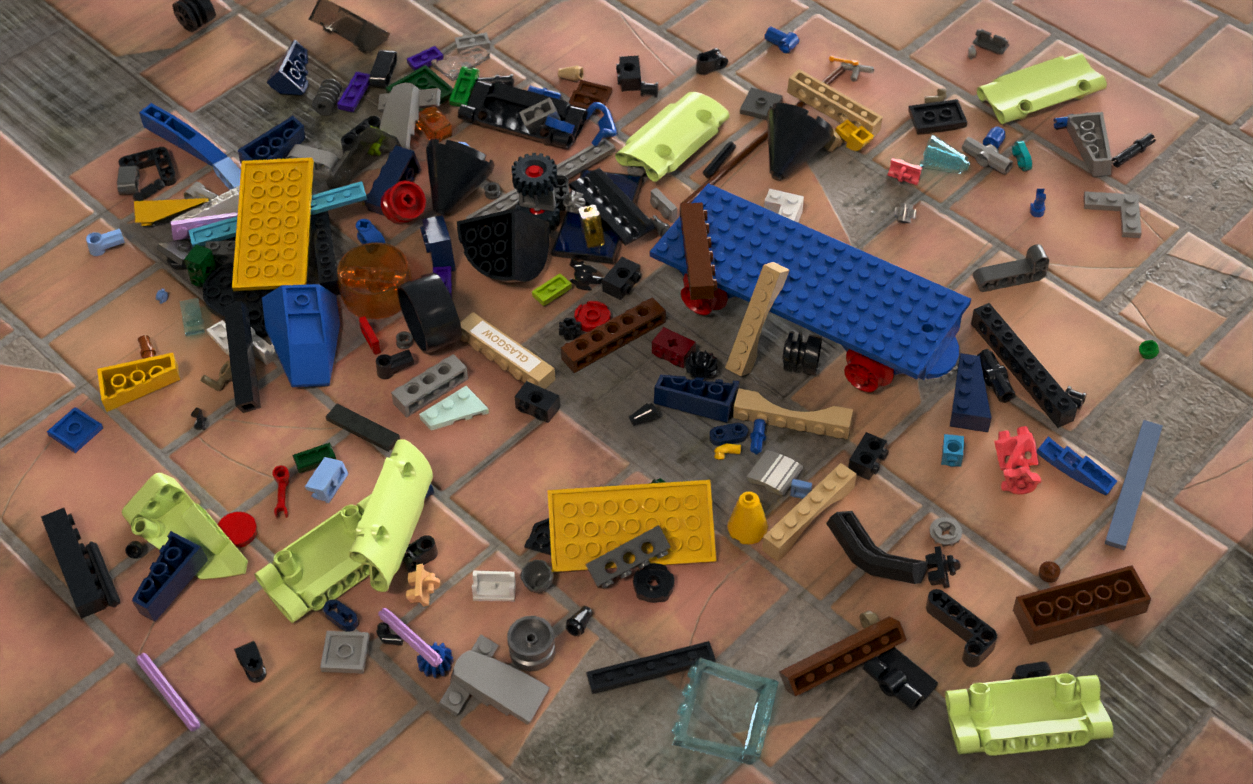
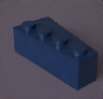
M291 116L238 149L240 163L242 164V161L286 159L294 145H300L305 140L304 125L294 116Z
M660 374L654 387V404L727 423L734 408L740 381L733 380V383H725L722 379H715V382L703 381L704 378L698 377L689 380L686 379V376Z
M172 531L167 536V543L162 545L157 561L153 562L149 568L150 573L148 577L143 579L132 599L138 612L154 622L208 561L201 546Z

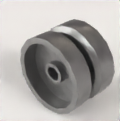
M525 616L516 620L510 626L507 639L509 656L514 665L522 670L538 671L547 667L552 662L555 655L554 632L549 622L541 617Z

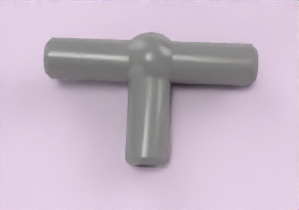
M841 63L845 70L853 71L850 78L851 81L857 80L859 72H874V67Z

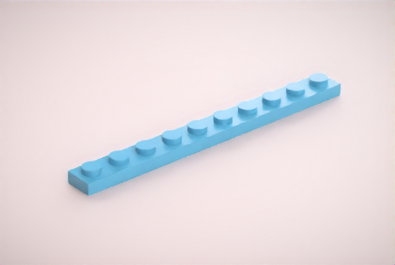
M363 182L312 195L311 215L367 200ZM237 216L190 229L189 234L192 246H204L208 241H222L236 237Z

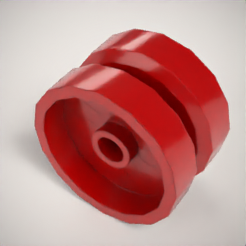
M411 181L398 182L385 191L381 198L383 214L388 220L396 224L409 223L421 215L426 207V197L423 190Z

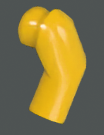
M726 443L714 449V458L723 460L725 453L740 455L741 445Z

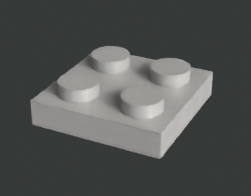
M327 631L320 665L321 672L364 674L370 638L369 632Z

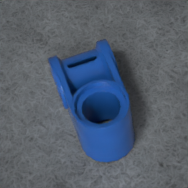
M360 219L356 222V229L358 230L357 239L362 243L367 252L370 253L386 244L382 233L375 228L370 220Z

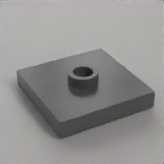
M751 88L740 108V114L767 120L769 107L773 106L774 103H781L783 95Z
M185 239L158 243L157 245L158 251L181 266L186 265L184 258L193 248L192 244Z

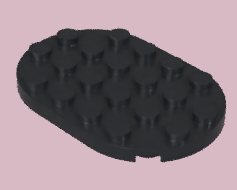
M232 262L227 263L214 270L206 279L202 288L203 299L208 310L225 321L223 306L235 301H241L249 310L250 326L255 330L256 335L267 336L262 297L275 289L233 291L234 264L232 265Z

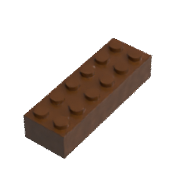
M1133 565L1017 596L1013 612L1029 644L1032 645L1146 613L1151 597Z

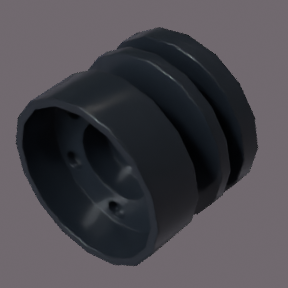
M179 0L173 3L172 6L179 23L191 33L197 30V28L202 27V24H206L216 17L215 9L210 0Z
M790 331L783 349V370L789 371L790 364L793 363V372H796L799 364L803 365L804 374L816 375L822 336L809 334L807 342H803V334L799 332L796 341L795 332Z

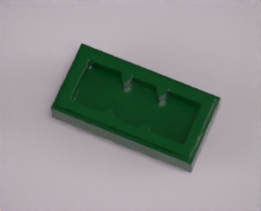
M330 442L292 455L299 473L317 468L324 457L336 460Z

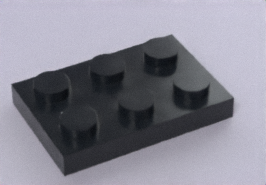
M958 99L911 105L908 107V112L917 134L967 127V119Z

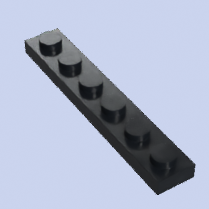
M710 641L588 671L586 676L591 693L595 694L713 664L716 662V658Z

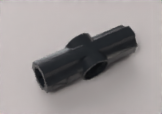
M989 349L982 350L977 356H980L986 385L992 387L999 401L1003 403L1009 402L1014 398L1015 392L1008 381V373L1005 366H1000L993 351Z

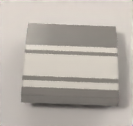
M766 450L747 475V480L749 483L765 486L767 492L784 495L791 486L792 480L796 479L802 471L803 466L791 458Z

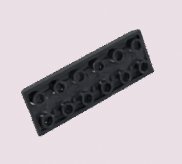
M600 168L569 183V187L573 191L583 194L582 198L585 199V204L589 208L591 207L592 211L599 216L598 218L625 246L655 230L652 221Z

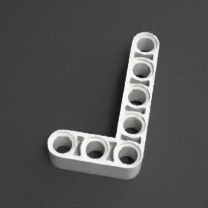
M240 186L176 217L172 221L238 212Z

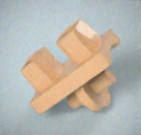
M418 564L416 571L408 573V583L411 586H415V588L407 590L406 598L410 603L420 602L423 607L429 606L430 594L440 587V580L435 577L434 573L424 570L423 564Z

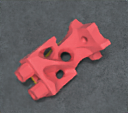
M1027 426L1019 427L1017 429L1018 436L1011 437L1010 432L1007 430L1001 431L998 434V440L994 441L1000 469L1004 470V477L1006 479L1002 482L1001 489L1002 491H1009L1017 495L1030 493L1041 483L1039 475L1031 472L1030 469L1031 465H1038L1036 441ZM1027 451L1031 453L1030 459L1025 457ZM1006 456H1010L1008 463H1005Z

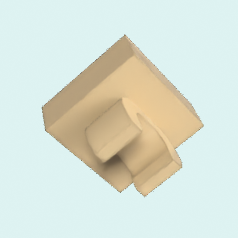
M834 130L831 141L824 147L827 151L833 152L836 147L842 145L843 140Z

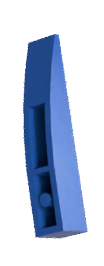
M151 103L139 112L144 128L210 166L228 157L202 134L158 106Z

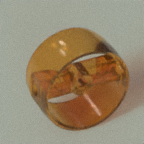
M377 242L362 244L347 252L340 260L337 268L340 296L346 308L358 317L365 316L366 319H383L401 311L397 287L406 281H412L410 266L404 253L395 246ZM349 287L368 289L370 293L357 292Z

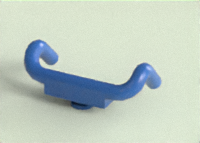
M594 102L587 109V120L595 109H599L604 114L598 121L600 131L591 142L594 146H598L602 138L614 137L618 134L610 110L602 103Z

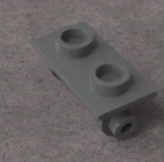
M983 29L976 31L975 35L977 37L972 44L999 54H1003L1009 46L1008 40L1005 37L994 34L992 38V33Z

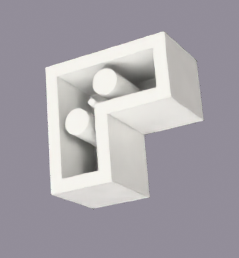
M769 189L764 201V208L799 222L803 212L804 196Z

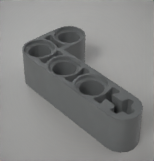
M1036 244L1027 250L1025 259L978 268L973 272V278L982 292L1036 282L1046 276L1049 258L1042 245Z

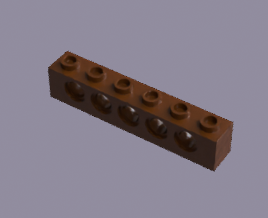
M653 297L643 301L623 314L566 343L561 347V359L573 373H576L666 323V310Z

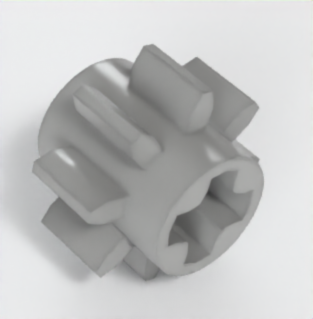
M571 191V194H566L563 199V204L566 206L565 210L575 214L581 211L585 206V199L582 198L583 194Z
M900 203V207H895L894 215L898 217L897 221L911 223V219L916 218L917 211L913 209L912 204Z

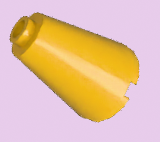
M744 492L740 495L728 521V532L731 538L739 540L741 544L752 545L758 543L768 532V523L760 499L753 492Z

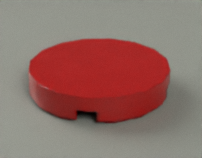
M588 301L587 304H581L577 307L574 318L576 323L581 322L582 331L590 332L597 326L610 321L611 312L604 303Z
M245 512L229 513L217 524L236 547L247 546L257 535L255 519Z

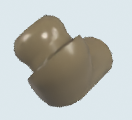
M938 89L935 96H925V103L944 101L947 98L946 89Z

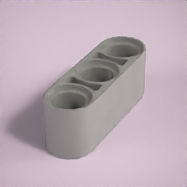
M299 144L294 145L286 159L313 158V172L330 175L338 163V157L331 152Z

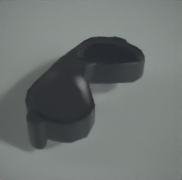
M196 407L191 413V417L197 418L194 423V429L206 430L205 421L207 418L203 417L202 410Z

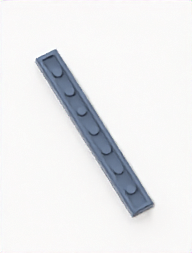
M1143 420L1104 543L1106 545L1125 550L1163 425Z

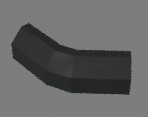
M853 511L836 512L826 522L851 562L869 575L912 584L921 583L927 571L928 562L887 554L878 548Z

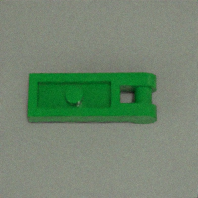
M465 66L461 67L449 100L450 105L458 107L462 104L467 105L476 79L479 76V69L473 68L472 70Z

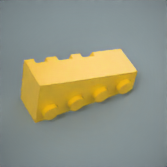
M174 353L97 369L101 401L106 412L180 380L178 364Z

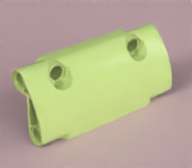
M688 92L676 103L666 106L626 141V145L615 154V158L623 166H644L648 178L657 182L666 173L675 171L693 153L716 135L718 127L729 119V112L720 103L704 94Z
M403 439L396 441L390 457H387L384 461L380 476L363 516L357 525L355 540L349 552V557L353 561L369 565L371 587L379 592L388 591L394 574L399 570L423 510L424 499L433 478L431 466L424 455L413 444Z
M371 494L356 505L350 504L343 507L342 510L283 550L277 552L274 556V561H272L273 564L269 563L254 574L272 602L291 623H294L311 610L318 611L322 609L327 601L335 600L370 575L369 565L353 561L349 557V552L355 540L357 525L363 516Z
M1062 673L1052 676L974 683L970 686L968 692L966 689L945 692L949 723L959 754L985 752L988 755L994 756L1083 746L1090 740L1113 737L1111 719L1100 701V682L1097 675L1075 678L1071 674Z

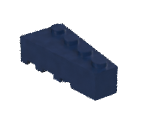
M395 145L393 151L388 155L387 162L382 166L378 178L374 180L371 191L366 195L367 200L364 202L369 211L385 216L381 208V198L384 192L398 182L414 181V174H419L422 170L414 151Z
M960 353L949 427L989 432L991 413L980 356Z

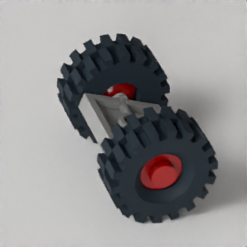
M532 153L531 156L525 154L524 158L520 156L518 161H514V166L512 165L513 187L517 189L519 194V200L515 209L549 222L550 234L551 229L555 231L557 229L556 226L560 224V207L555 198V187L558 182L557 165L553 159L550 160L548 155L544 157L542 153L539 155Z

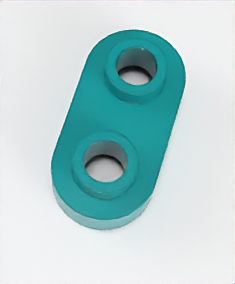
M1015 142L1014 146H1012V154L1017 158L1018 167L1022 171L1031 170L1032 158L1025 142Z

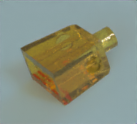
M596 205L579 208L581 228L587 248L605 244L601 218ZM595 229L596 232L591 234L589 230Z

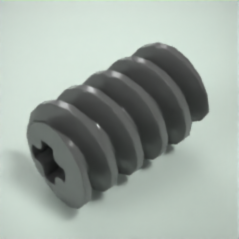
M334 79L322 81L312 103L313 109L323 116H328L332 113L338 96L342 91L341 84Z

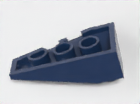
M293 40L266 83L279 94L303 95L308 86V81L306 80L308 70H306V64L308 63L307 50L299 42Z

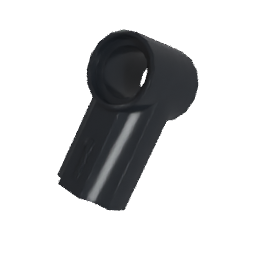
M405 350L392 356L387 354L379 355L376 358L377 376L381 379H389L394 375V372L414 365L411 352Z

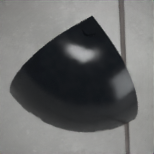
M515 208L457 221L459 242L463 245V253L470 264L481 274L503 282L519 283L533 280L543 270L549 252V222Z

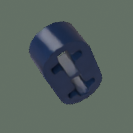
M334 599L324 604L325 617L345 632H350L357 628L358 619L354 611ZM332 608L334 610L337 608L338 613H336L335 611L330 612V609ZM344 618L347 619L348 621L352 619V622H351V623H350V622H346V623H345Z

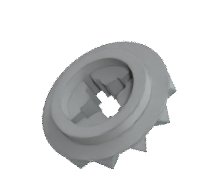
M942 517L934 520L930 525V538H933L935 543H941L943 547L945 545L952 546L956 542L959 543L962 537V528L954 519ZM950 529L949 535L945 534L942 536V531L945 532Z

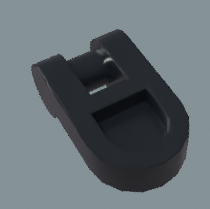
M1047 662L1019 665L1015 668L1011 680L1048 676L1051 673V669Z

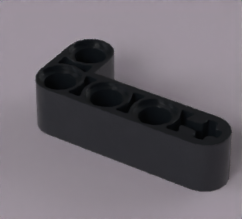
M934 589L929 592L926 611L967 642L962 656L963 663L968 667L980 665L993 652L997 640V632L944 591Z

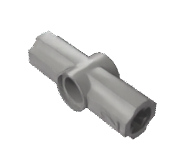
M968 137L962 145L961 150L975 157L978 164L983 167L989 165L1006 175L1013 166V161L999 154L997 148L991 144L985 146Z

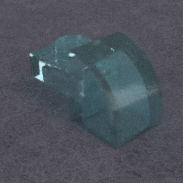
M199 299L179 301L185 336L205 334Z

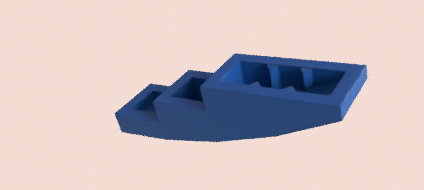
M1049 436L1037 449V454L1052 466L1099 493L1107 495L1117 483L1115 478L1087 455L1082 458L1068 446L1063 449Z

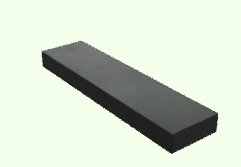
M338 403L326 415L327 421L387 452L400 439L399 434Z

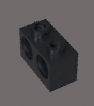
M866 432L850 457L848 468L855 472L857 476L870 480L873 474L876 475L878 473L881 460L885 461L888 455V441Z

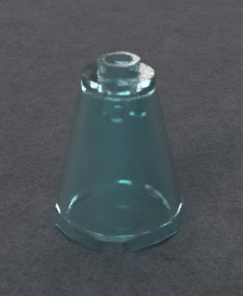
M932 134L925 147L923 160L920 161L919 166L923 169L962 174L963 171H967L970 162L967 161V156Z

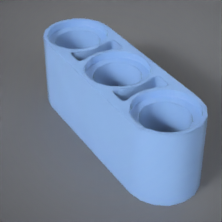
M229 157L212 165L218 178L229 190L240 186L241 170Z

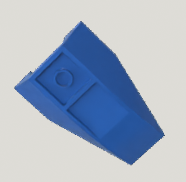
M320 284L281 285L262 297L266 332L271 343L274 345L275 352L291 387L330 386L340 330L337 297Z

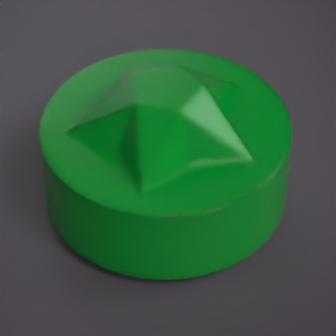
M1146 340L1140 344L1139 352L1144 359H1152L1159 354V347L1155 341Z

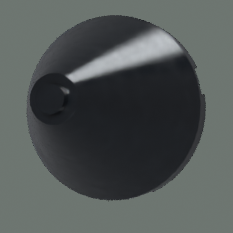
M774 103L767 112L769 173L777 181L784 180L830 142L834 134L832 126L820 116L814 119L807 115L808 110L787 103Z
M431 139L426 147L432 207L436 215H443L445 217L450 215L492 174L495 164L493 160L487 162L484 153L470 146L447 140L446 144L439 143L440 139Z

